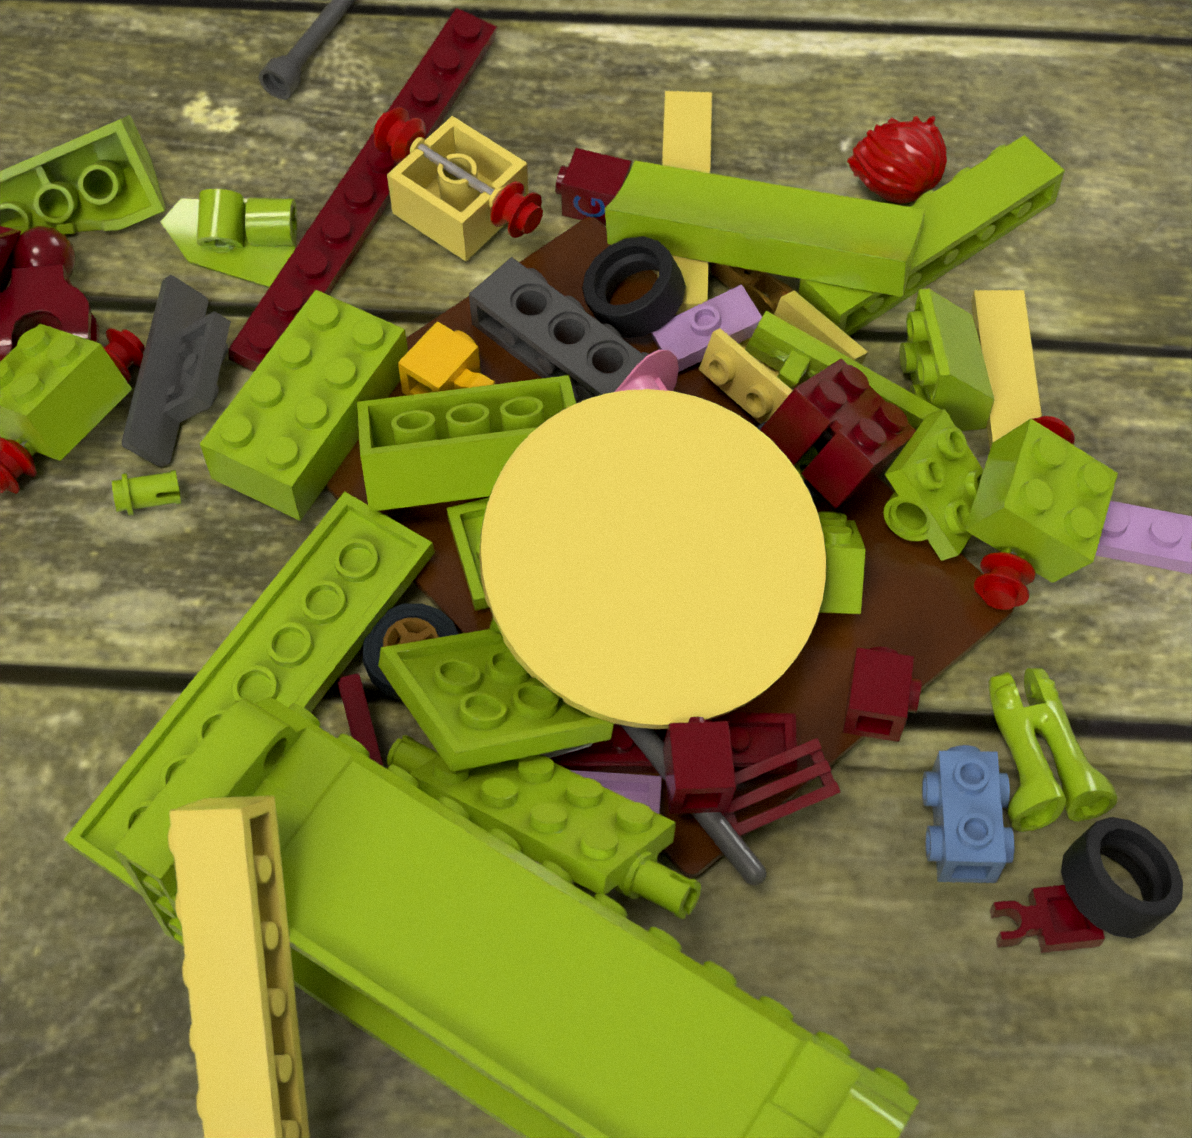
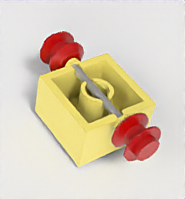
M402 107L394 108L379 117L374 127L375 147L383 153L391 150L392 159L399 163L387 174L392 213L464 261H467L507 223L508 234L513 238L530 234L537 228L543 217V209L541 208L542 198L536 192L529 193L527 162L454 116H451L426 140L424 139L426 130L424 121L420 118L409 120L407 110Z

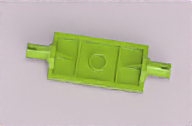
M403 735L402 739L398 738L389 750L387 757L388 767L392 764L404 769L419 783L418 789L436 800L440 796L454 800L470 815L469 821L487 832L491 828L502 830L517 841L522 848V854L540 864L544 860L557 864L570 874L574 882L604 895L614 888L631 899L641 896L674 913L680 919L686 918V914L689 915L695 908L701 893L700 882L695 879H689L657 863L658 854L673 842L676 822L652 811L647 805L625 798L603 787L598 781L578 775L541 754L451 772L437 751L415 741L414 738L408 735Z

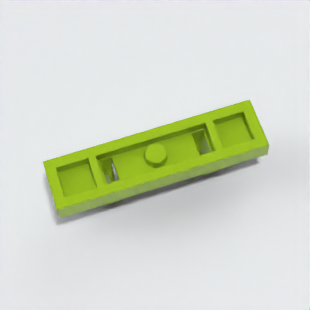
M765 311L745 348L754 358L779 371L777 378L791 390H794L798 382L802 384L842 358L848 365H852L862 371L867 377L869 385L886 402L899 407L906 415L908 423L915 430H917L927 414L941 410L768 311Z

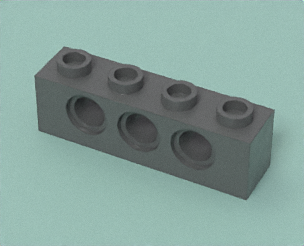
M512 257L469 293L472 325L541 378L569 375L576 404L589 398L616 391L636 365L649 355L646 352H639L624 341L620 333L613 326L601 324L585 312L582 305L575 298L568 295L564 296L550 286L537 270L533 268L527 269Z

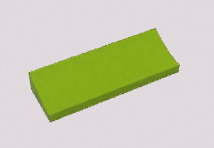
M636 160L622 188L605 208L607 242L611 245L625 238L643 236L658 240L670 251L672 256L903 297L925 216V209Z

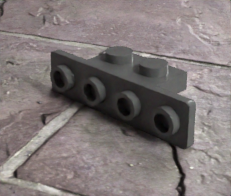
M169 275L162 280L121 442L124 448L158 467H164L171 462L180 422L201 411H206L215 402L219 391L217 380L221 363L228 352L226 341L231 321L215 311L205 316L208 298L173 275Z

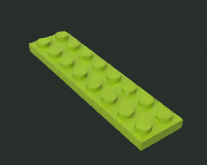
M344 492L63 840L70 848L141 895L114 848L223 714L240 699H248L256 703L267 697H272L288 708L292 703H295L312 712L361 649L364 639L372 631L373 627L395 605L435 553L433 543L379 511L369 512L367 504Z

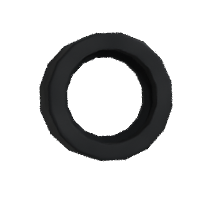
M643 236L625 238L604 249L594 258L585 272L582 286L585 302L596 319L601 324L613 326L623 338L643 337L663 327L675 316L683 303L686 288L682 272L670 251L658 240ZM639 271H659L658 279L651 290L640 299L622 305L609 304L610 297L617 285L628 276Z
M1109 817L1096 821L1063 854L1061 874L1066 892L1077 909L1091 923L1114 936L1136 938L1149 933L1170 916L1182 901L1183 880L1177 862L1167 847L1155 835L1131 820ZM1101 855L1117 861L1132 875L1140 888L1144 901L1127 894L1112 880L1104 868Z

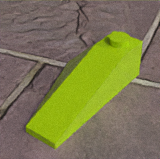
M130 115L0 171V226L20 230L21 234L25 230L37 226L53 227L62 234L121 230L166 210L152 160Z

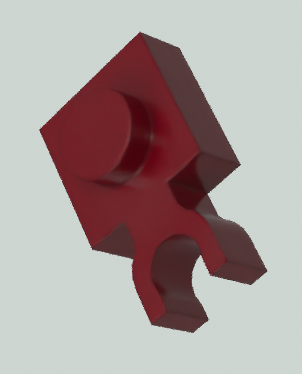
M1065 885L1032 888L1028 895L1030 906H1024L1016 901L993 902L990 908L991 918L1007 916L1012 918L1017 925V930L1000 931L996 938L997 947L1018 945L1026 937L1037 936L1041 953L1100 947L1105 940L1103 930L1091 923L1077 909L1066 892Z

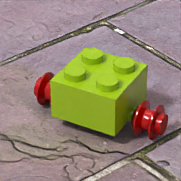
M39 324L36 328L27 331L19 338L17 346L0 361V493L7 489L17 494L20 491V487L16 479L21 474L29 477H34L37 474L32 457L35 451L61 461L132 390L128 384L131 381L128 368L131 365L140 368L145 351V346L136 335L126 329L120 332L109 328L105 333L109 343L104 347L100 343Z
M1041 416L1033 419L1030 418L992 443L966 524L965 531L1000 551L987 554L982 558L980 567L984 574L978 576L974 582L975 591L982 597L983 601L996 609L1008 610L1024 605L1030 596L1026 585L1034 581L1036 573L1054 583L1093 563L1118 473L1074 446L1075 435L1073 431L1056 417Z

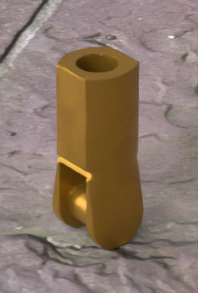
M712 263L711 274L728 288L733 289L742 284L762 317L765 311L774 315L780 298L794 291L789 285L766 272Z

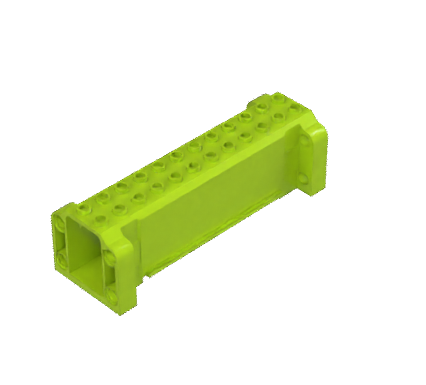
M267 697L256 703L248 699H240L234 703L114 848L165 935L184 947L182 925L175 909L178 888L175 860L168 843V833L171 826L169 811L204 798L275 796L294 985L522 1138H899L919 1103L918 1099L908 1094L909 1086L897 1075L879 1067L874 1068L873 1071L850 1058V1049L834 1036L822 1031H818L813 1035L792 1022L794 1019L792 1013L776 1000L767 996H760L758 1000L736 987L737 980L723 967L710 961H705L703 965L694 961L681 952L682 947L678 941L665 931L656 927H650L648 931L627 919L628 914L625 909L610 897L600 893H596L594 897L588 895L574 886V880L570 874L557 864L544 860L541 864L535 862L521 853V846L507 833L497 828H491L487 832L469 821L470 815L457 802L445 796H440L436 800L418 789L419 783L404 769L392 764L387 769L369 758V752L357 740L346 734H340L338 738L334 737L320 728V722L311 712L295 703H292L288 708L272 697Z

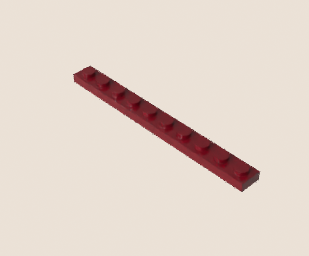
M456 7L387 112L394 108L402 107L407 110L409 120L412 118L423 120L426 127L424 138L426 140L437 130L496 39L497 26ZM374 131L229 347V360L251 371H255L314 291L318 290L327 295L331 294L390 203L387 174L399 163L392 159L391 150L383 153L376 149Z

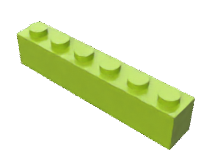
M1025 135L1007 146L1004 144L1000 145L990 153L987 159L972 168H963L949 183L936 191L929 190L925 192L911 206L913 208L925 209V216L903 297L800 279L798 294L850 336L917 293L919 289H923L1054 204L1065 170Z

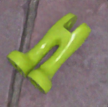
M1027 668L1025 670L1024 688L1029 706L1023 707L1015 681L1009 672L991 677L988 682L993 714L1014 758L1020 779V786L1007 807L1008 818L1012 828L1020 832L1043 828L1053 823L1061 815L1064 807L1068 818L1073 821L1094 819L1110 811L1117 803L1115 789L1104 775L1091 766L1071 729L1064 706L1055 687V682L1050 679L1048 673L1043 668ZM1035 734L1041 735L1049 746L1059 779L1062 782V789L1050 769Z

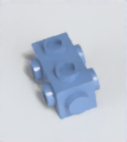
M969 745L951 747L946 751L938 752L932 771H924L922 780L924 806H933L934 826H927L926 857L927 861H936L937 882L996 883L1005 864L1012 863L1014 834L1011 827H1004L1002 808H1007L1009 804V778L1007 773H999L998 752H981L977 747Z

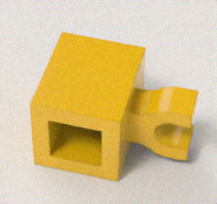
M438 321L398 362L402 393L406 395L495 385V381L481 374L479 348L473 339L466 333L459 330L453 331Z

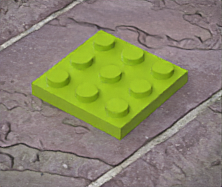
M487 629L385 646L380 649L379 668L451 772L611 740L614 723L590 716L563 702V698L548 689L537 678H532L515 659L504 643V637L500 632Z

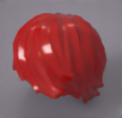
M915 116L912 121L900 122L890 118L888 123L881 126L876 124L874 131L871 129L867 131V136L857 143L853 148V155L847 160L851 171L854 173L853 175L858 177L872 192L887 201L895 203L915 201L925 192L932 190L942 179L947 163L946 145L939 128L934 124L935 117L931 116L924 123L920 121L918 116Z

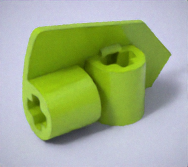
M206 189L199 192V199L181 198L160 221L190 264L268 288L296 248L298 218L295 199L243 198L242 194L231 190Z

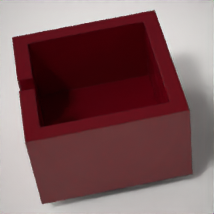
M842 358L795 387L760 429L787 456L793 466L801 460L826 430L833 436L801 474L835 508L880 475L902 451L916 431L908 423L906 415L899 407L886 402L869 385V381L864 373L858 368L848 365Z

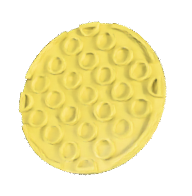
M640 389L606 393L572 405L546 420L517 447L504 465L492 489L480 535V573L485 600L488 607L490 606L493 618L504 637V643L515 659L532 678H537L548 689L563 698V702L590 716L635 728L668 729L669 723H687L690 717H703L705 720H711L741 706L743 707L757 698L777 681L797 658L812 632L823 600L826 580L824 536L818 512L810 492L798 471L769 437L744 418L716 403L674 391Z

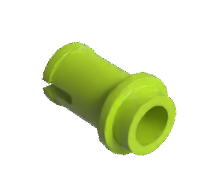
M176 470L128 478V474L123 473L121 474L122 479L111 481L116 511H127L128 516L134 515V509L174 503L181 504Z

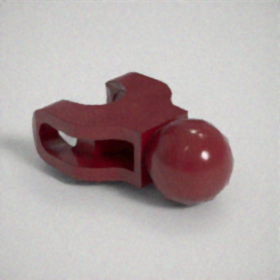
M37 226L25 230L18 237L10 255L13 267L11 283L6 290L0 293V361L17 346L19 338L24 333L36 328L39 324L99 343V324L91 313V306L84 294L78 288L72 286L69 279L76 263L73 244L66 236L53 227Z

